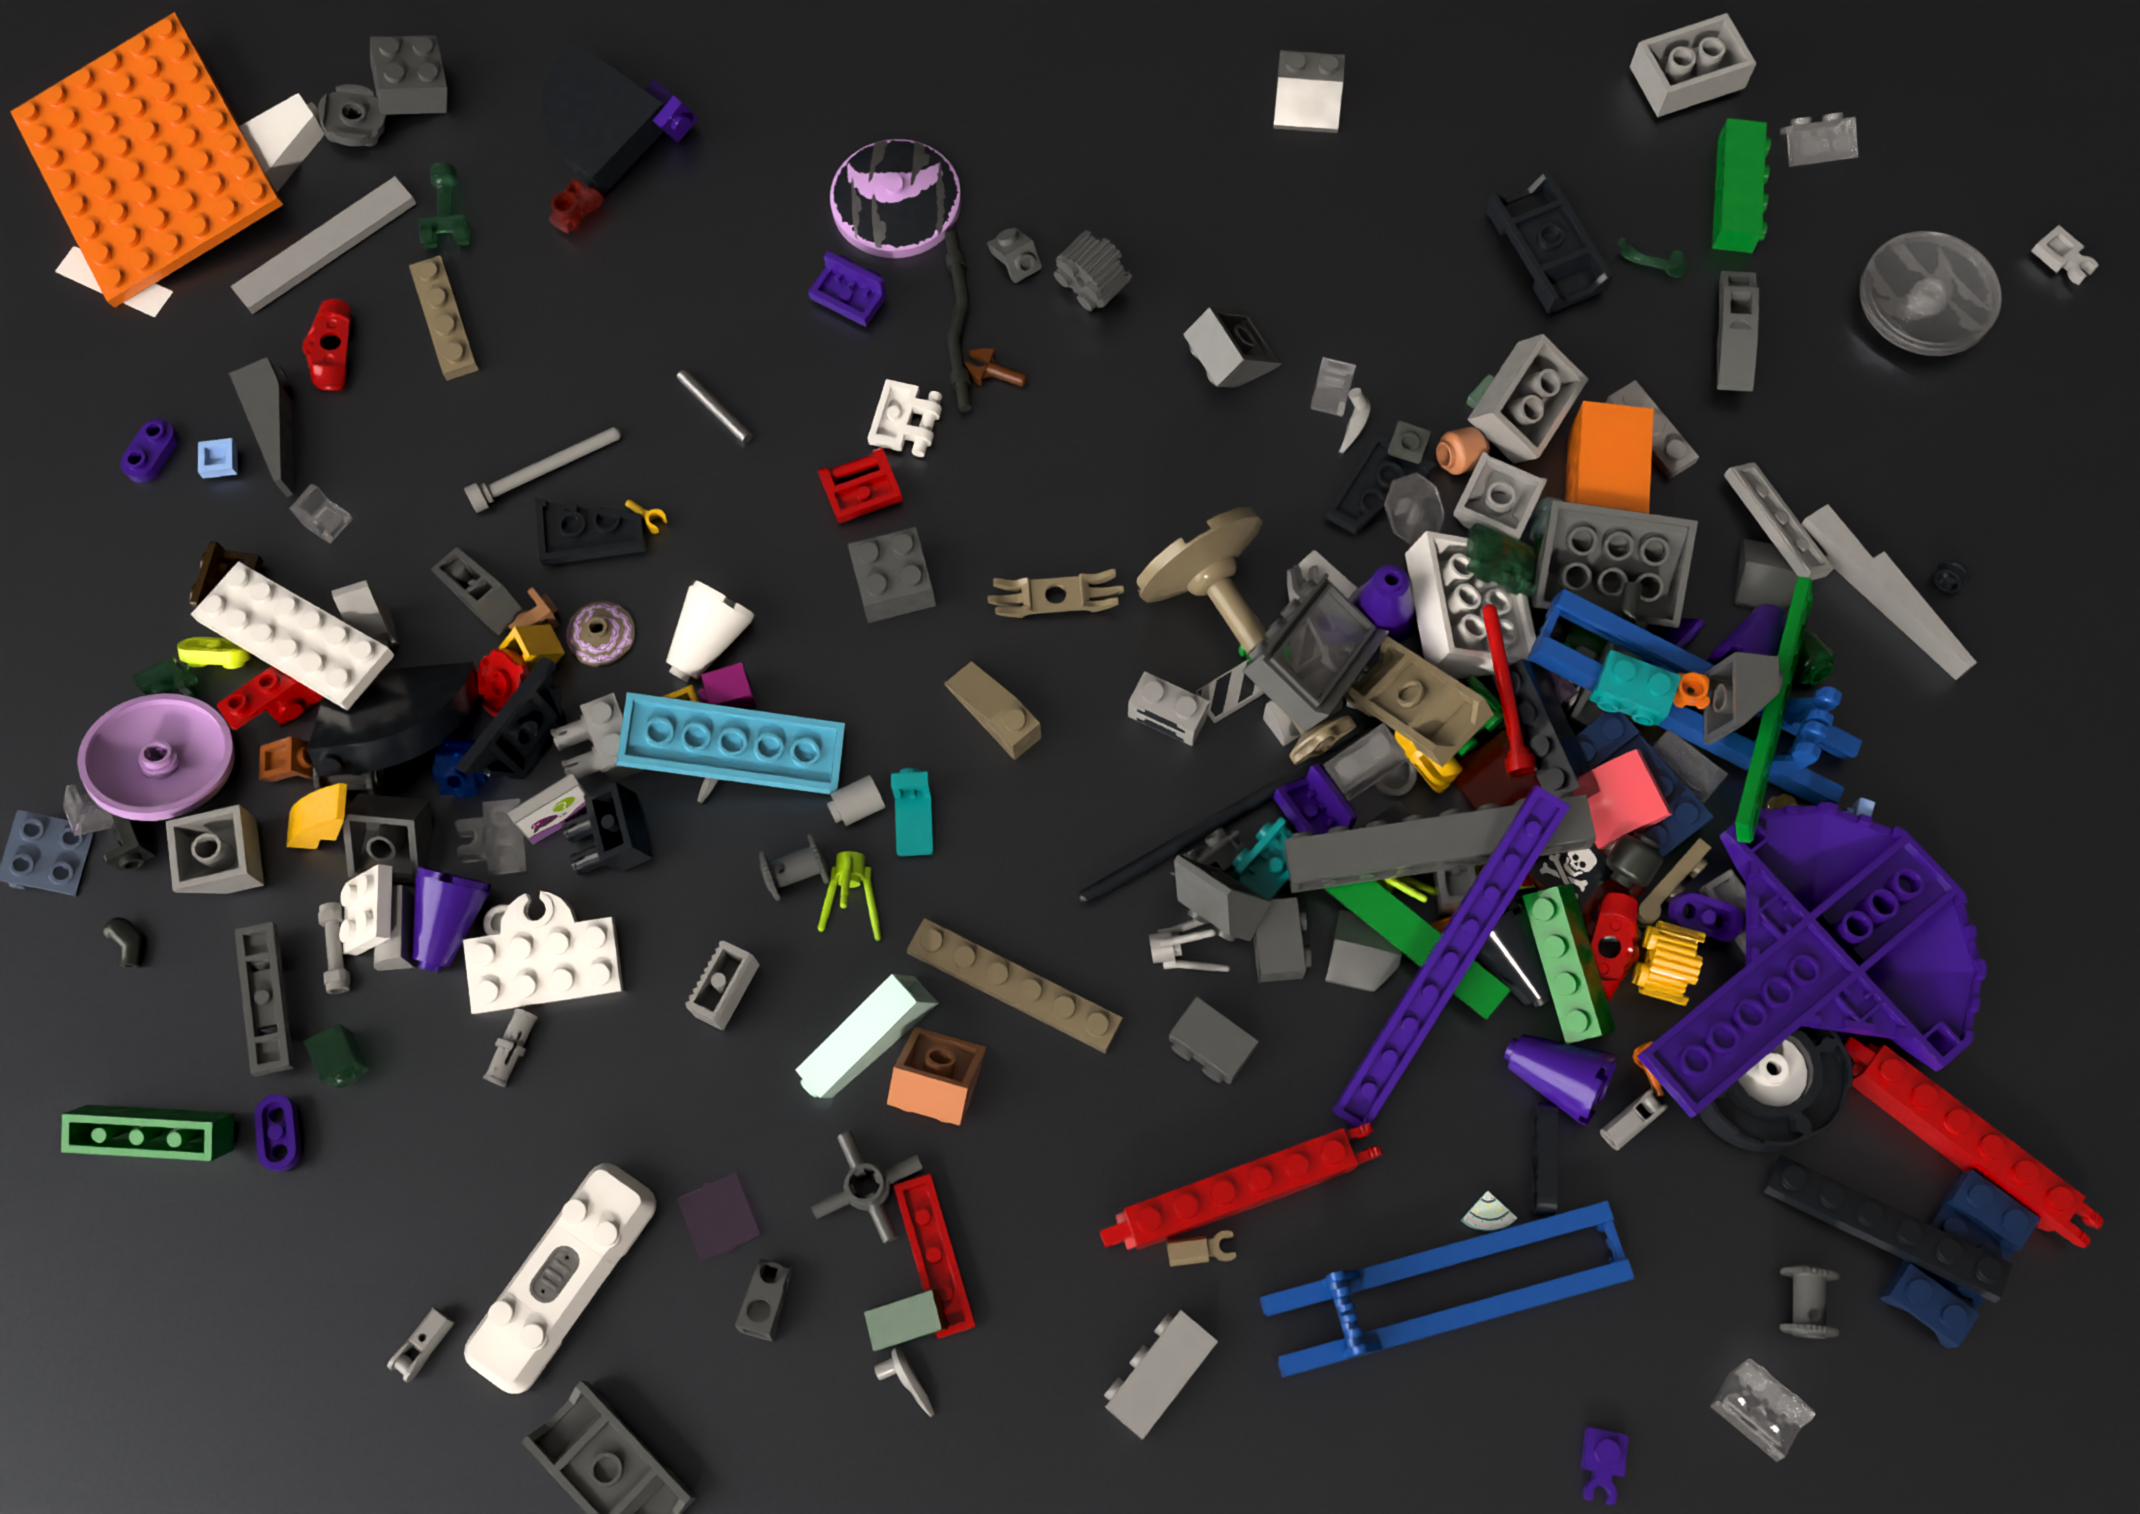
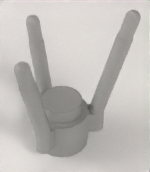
M1192 919L1170 928L1158 929V933L1149 934L1153 964L1163 962L1164 970L1184 968L1214 972L1230 971V966L1175 959V956H1182V943L1216 935L1214 929L1179 935L1181 932L1198 927L1204 923Z

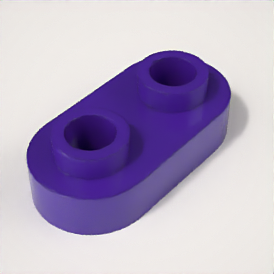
M155 418L146 422L121 458L120 465L123 472L135 482L143 483L152 480L176 447L179 440L177 430L170 422L162 418Z
M1692 892L1677 894L1669 904L1668 914L1674 925L1703 932L1706 934L1705 937L1720 941H1730L1735 939L1742 930L1743 917L1739 909L1734 905ZM1687 904L1689 912L1684 917L1683 907ZM1720 915L1721 924L1717 927L1715 921L1717 916Z
M268 1095L257 1104L254 1112L258 1160L262 1166L269 1170L285 1172L292 1169L301 1157L298 1109L291 1099L283 1095ZM282 1109L284 1112L283 1118L275 1122V1113ZM286 1146V1156L278 1159V1151Z

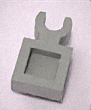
M2060 225L2040 240L2031 250L2056 273L2062 268L2067 270L2069 279L2077 285L2087 276L2081 269L2091 275L2099 266L2093 258L2080 254L2084 246Z

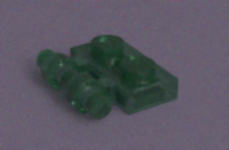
M1476 522L1468 532L1466 557L1471 560L1467 565V571L1477 575L1478 580L1487 584L1494 582L1505 587V591L1513 595L1520 593L1531 597L1536 590V585L1529 581L1535 576L1537 548Z

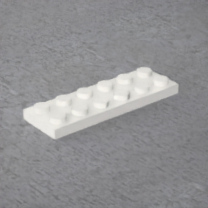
M240 562L236 563L191 613L199 623L345 710H348L394 657L393 652L385 645Z

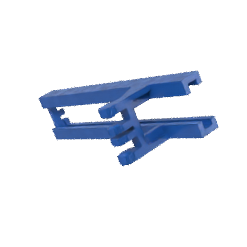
M1563 589L1553 598L1545 616L1547 620L1540 628V635L1535 639L1527 658L1592 692L1596 687L1603 665L1549 638L1558 617L1561 616L1675 674L1691 672L1703 674L1715 666L1566 589ZM1824 686L1815 691L1813 698L1788 699L1781 729L1795 735L1796 738L1791 749L1781 754L1775 752L1768 782L1813 805H1818L1820 802L1839 804L1844 787L1805 767L1815 763V761L1817 762L1822 750L1842 760L1847 759L1848 756L1854 758L1857 756L1862 740L1832 725L1834 716L1829 711L1840 704L1843 696L1840 691ZM1672 703L1669 715L1658 726L1746 771L1749 770L1756 742L1733 731L1711 745L1704 744L1703 715L1687 707L1678 708ZM1764 707L1755 716L1762 719Z

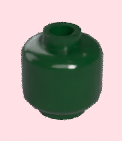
M1805 632L1794 675V680L1799 684H1819L1829 677L1834 670V651L1814 632Z

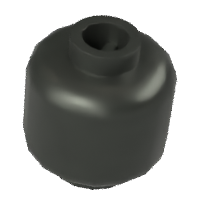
M1636 831L1632 836L1629 834L1622 835L1606 858L1607 866L1614 871L1610 878L1628 889L1633 884L1641 887L1648 886L1663 863V856L1659 853L1661 846Z

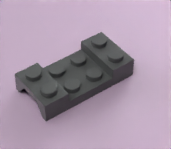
M581 1380L575 1386L569 1400L544 1425L521 1441L587 1514H682L697 1498L670 1468H666L614 1413L615 1409L587 1381Z

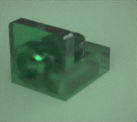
M173 657L132 676L136 687L145 695L172 694L178 688L185 696L199 698L194 687L198 685V680L193 670L188 665L183 667Z

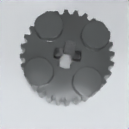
M1085 230L1056 258L1058 269L1054 272V276L1062 286L1066 288L1069 286L1073 289L1074 293L1078 294L1077 299L1082 307L1092 311L1096 306L1103 308L1131 280L1132 275L1129 270H1123L1124 267L1120 265L1119 261L1122 257L1120 250L1116 249L1109 239L1096 240L1093 236L1091 237V232Z

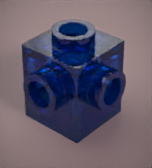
M445 740L435 754L433 778L435 782H439L440 795L468 798L477 795L484 782L488 781L489 777L483 773H474L473 776H470L455 767L476 740Z

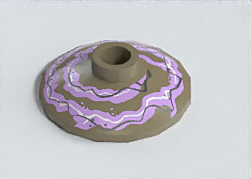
M608 601L592 602L581 607L570 618L566 628V644L571 654L581 663L593 667L609 666L620 661L631 650L635 640V624L629 612L620 605ZM603 625V629L599 633L592 632L596 626Z

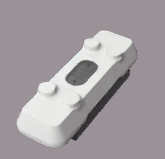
M603 1163L595 1166L570 1200L564 1205L560 1214L469 1337L464 1350L466 1362L474 1370L507 1393L520 1394L527 1391L543 1369L549 1368L643 1237L642 1230L656 1210L657 1201L654 1193L613 1164Z

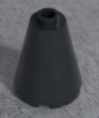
M1521 898L1515 900L1517 908L1509 910L1508 907L1506 908L1475 958L1499 981L1511 989L1510 992L1524 1005L1532 1003L1534 1007H1539L1552 999V995L1524 900Z

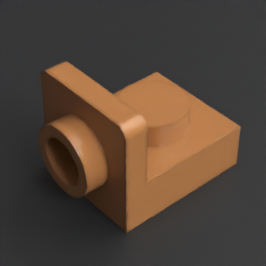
M532 587L527 590V593L536 607L520 613L515 618V621L508 625L511 631L515 626L550 624L554 630L560 625L553 615L558 609L546 593L539 596Z

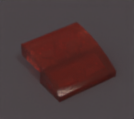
M1506 729L1459 762L1463 770L1454 782L1476 811L1478 807L1492 803L1499 804L1500 807L1512 806L1516 801L1527 798L1534 785L1541 787L1535 772L1519 776L1507 775L1505 759L1508 758L1507 751L1510 750Z

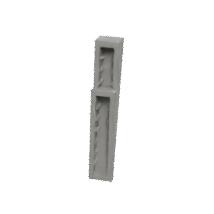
M1829 504L1804 519L1801 525L1832 567L1955 680L1962 677L1977 663L1885 551L1873 558Z

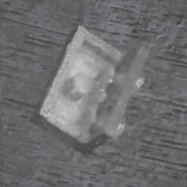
M1843 112L1822 115V121L1811 123V117L1790 120L1791 126L1780 128V135L1787 134L1789 167L1858 157L1856 117L1843 118Z
M1752 1359L1746 1360L1728 1374L1710 1406L1776 1462L1786 1457L1801 1427L1812 1421L1816 1414L1799 1396L1788 1390L1770 1375L1765 1368L1758 1365Z

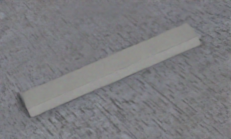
M394 176L230 287L250 312L254 314L410 209L416 202Z

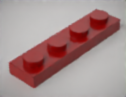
M927 1174L893 1185L924 1292L934 1289L939 1291L948 1329L936 1332L937 1339L975 1328L976 1324L932 1175Z

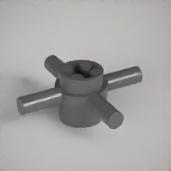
M851 1131L840 1134L837 1138L851 1168L844 1180V1190L812 1204V1211L816 1219L848 1204L859 1210L869 1211L883 1244L891 1242L897 1238V1234L883 1205L890 1195V1184L922 1170V1164L918 1156L915 1155L883 1170L876 1164L865 1163ZM868 1176V1179L871 1182H876L879 1188L876 1190V1193L872 1192L869 1195L860 1197L857 1193L862 1188L860 1179Z

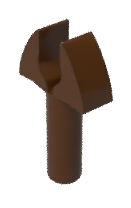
M992 348L975 349L969 352L971 360L982 362L984 365L976 367L973 364L964 362L965 369L969 370L970 378L980 386H982L985 378L991 376L1021 387L1027 382V374L997 364L994 361L996 357L995 349Z

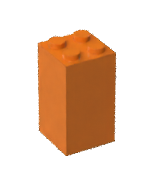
M1590 401L1582 402L1568 433L1564 502L1649 514L1654 408Z

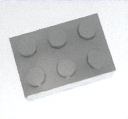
M1728 13L1640 41L1630 64V69L1657 117L1744 89L1756 66V61Z
M1544 334L1519 341L1469 416L1468 421L1480 430L1513 464L1537 459L1546 448L1589 379Z

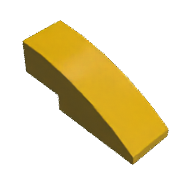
M338 783L324 787L306 795L292 806L289 812L286 847L317 850L320 839L336 841L345 817L347 784Z

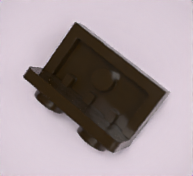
M210 541L207 551L203 553L200 560L201 569L197 581L190 590V605L196 609L237 562L260 574L264 560L257 554L225 550L218 542Z

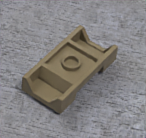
M1388 636L1381 643L1379 662L1359 682H1353L1344 694V698L1349 704L1368 717L1375 716L1413 742L1419 752L1441 767L1494 715L1483 696Z

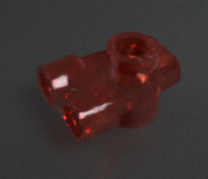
M573 178L564 188L563 192L557 193L552 198L551 207L553 212L549 217V221L553 226L568 234L571 230L581 225L582 219L590 211L595 212L604 201V198L595 189L587 188L582 182Z

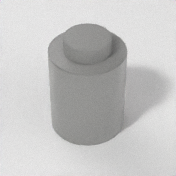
M870 775L830 793L833 801L827 803L835 822L843 820L845 826L885 808L880 793Z

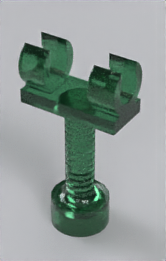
M436 163L430 167V183L437 187L438 217L419 218L420 242L424 243V249L437 248V234L452 232L453 239L457 240V246L470 245V224L465 214L451 215L450 188L457 184V170L453 165Z

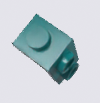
M905 768L900 770V773H892L891 788L895 798L897 855H931L934 850L932 795L928 771L922 772L918 768Z

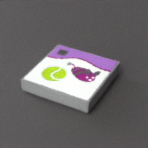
M569 774L510 810L508 815L514 825L534 845L562 828L564 821H569L587 813L584 795L588 793L573 774Z

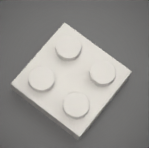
M378 864L345 883L341 892V904L344 906V921L339 932L340 941L343 942V954L357 956L390 939L392 866Z

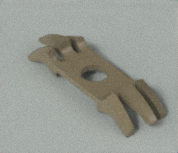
M1115 569L1097 574L1080 573L1079 576L1034 580H1030L1028 577L1018 580L993 578L994 587L1017 592V594L987 596L990 604L1005 606L995 607V614L1006 617L1023 618L1030 614L1079 610L1097 612L1119 605L1118 598L1111 597L1124 593V586L1093 588L1115 578ZM1055 586L1061 587L1066 592L1065 599L1057 604L1049 602L1045 596L1047 590Z

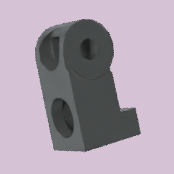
M763 1258L760 1259L735 1323L740 1333L774 1342L778 1330L777 1324L785 1302L784 1298L792 1277V1266Z

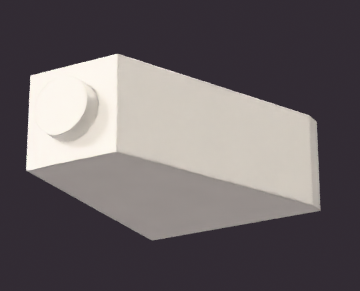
M299 93L240 125L242 132L276 192L279 191L325 135L318 123L320 121L317 108L313 102L306 104Z

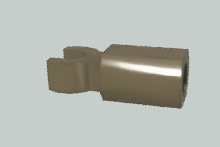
M1228 1230L1220 1231L1213 1239H1206V1235L1167 1239L1170 1267L1209 1262V1257H1215L1223 1262L1234 1260L1236 1252L1224 1253L1219 1247L1221 1240L1233 1238V1232Z

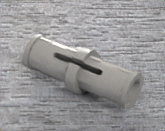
M519 1008L514 1009V1014L502 1039L498 1038L495 1046L498 1048L483 1079L506 1087L518 1057H523L526 1051L523 1046L534 1022L538 1018L537 1016Z

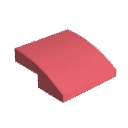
M1640 749L1625 753L1591 770L1600 789V792L1587 799L1596 835L1595 844L1598 849H1606L1615 844L1622 835H1631L1635 831L1643 832L1672 815Z

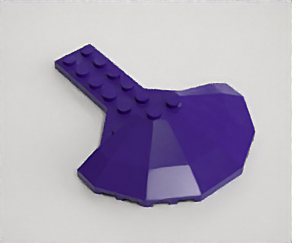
M1820 802L1818 805L1798 807L1796 804L1786 805L1784 808L1765 810L1762 807L1754 840L1751 841V844L1737 841L1735 823L1719 836L1737 871L1746 883V966L1637 1056L1690 1118L1702 1111L1801 1026L1889 1038L1900 1048L1936 1072L1944 1068L1972 1043L1974 1032H1971L1975 1013L1979 1011L1981 999H1978L1981 982L1986 978L1987 966L1985 959H1980L1974 939L1978 936L1975 925H1970L1964 904L1968 900L1961 887L1905 829L1897 826L1889 828L1873 822L1872 817L1860 814L1856 816L1838 809L1839 805Z

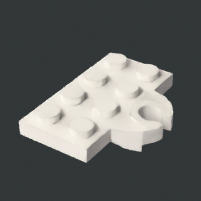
M540 891V899L545 904L546 911L541 919L533 921L528 916V907L532 902L530 895L525 893L519 896L507 907L501 919L500 934L463 940L471 1013L481 1014L624 991L615 918L607 917L577 922L574 909L565 899L549 892Z

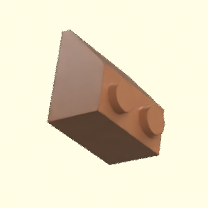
M914 1027L894 1065L887 1105L900 1108L906 1112H915L932 1117L944 1123L960 1126L970 1105L987 1047Z

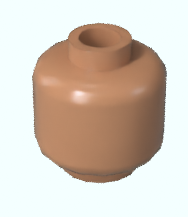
M1464 427L1448 431L1441 437L1436 448V457L1440 466L1452 475H1461L1474 471L1482 453L1489 454L1490 444L1488 439L1477 428Z

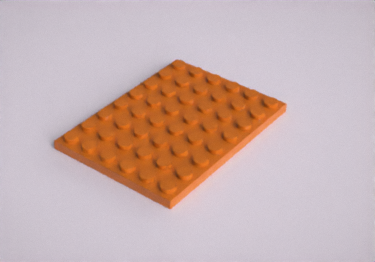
M175 12L10 111L106 301L114 308L284 205L248 143L236 117L183 21Z

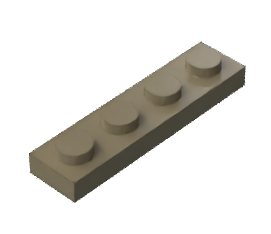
M439 255L409 265L445 379L450 380L478 371L479 368L443 258Z

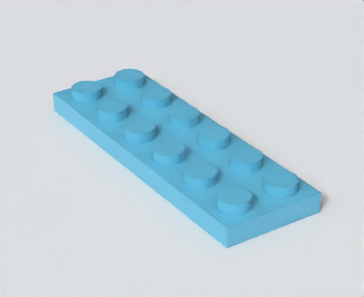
M627 692L616 765L830 794L838 790L845 723Z

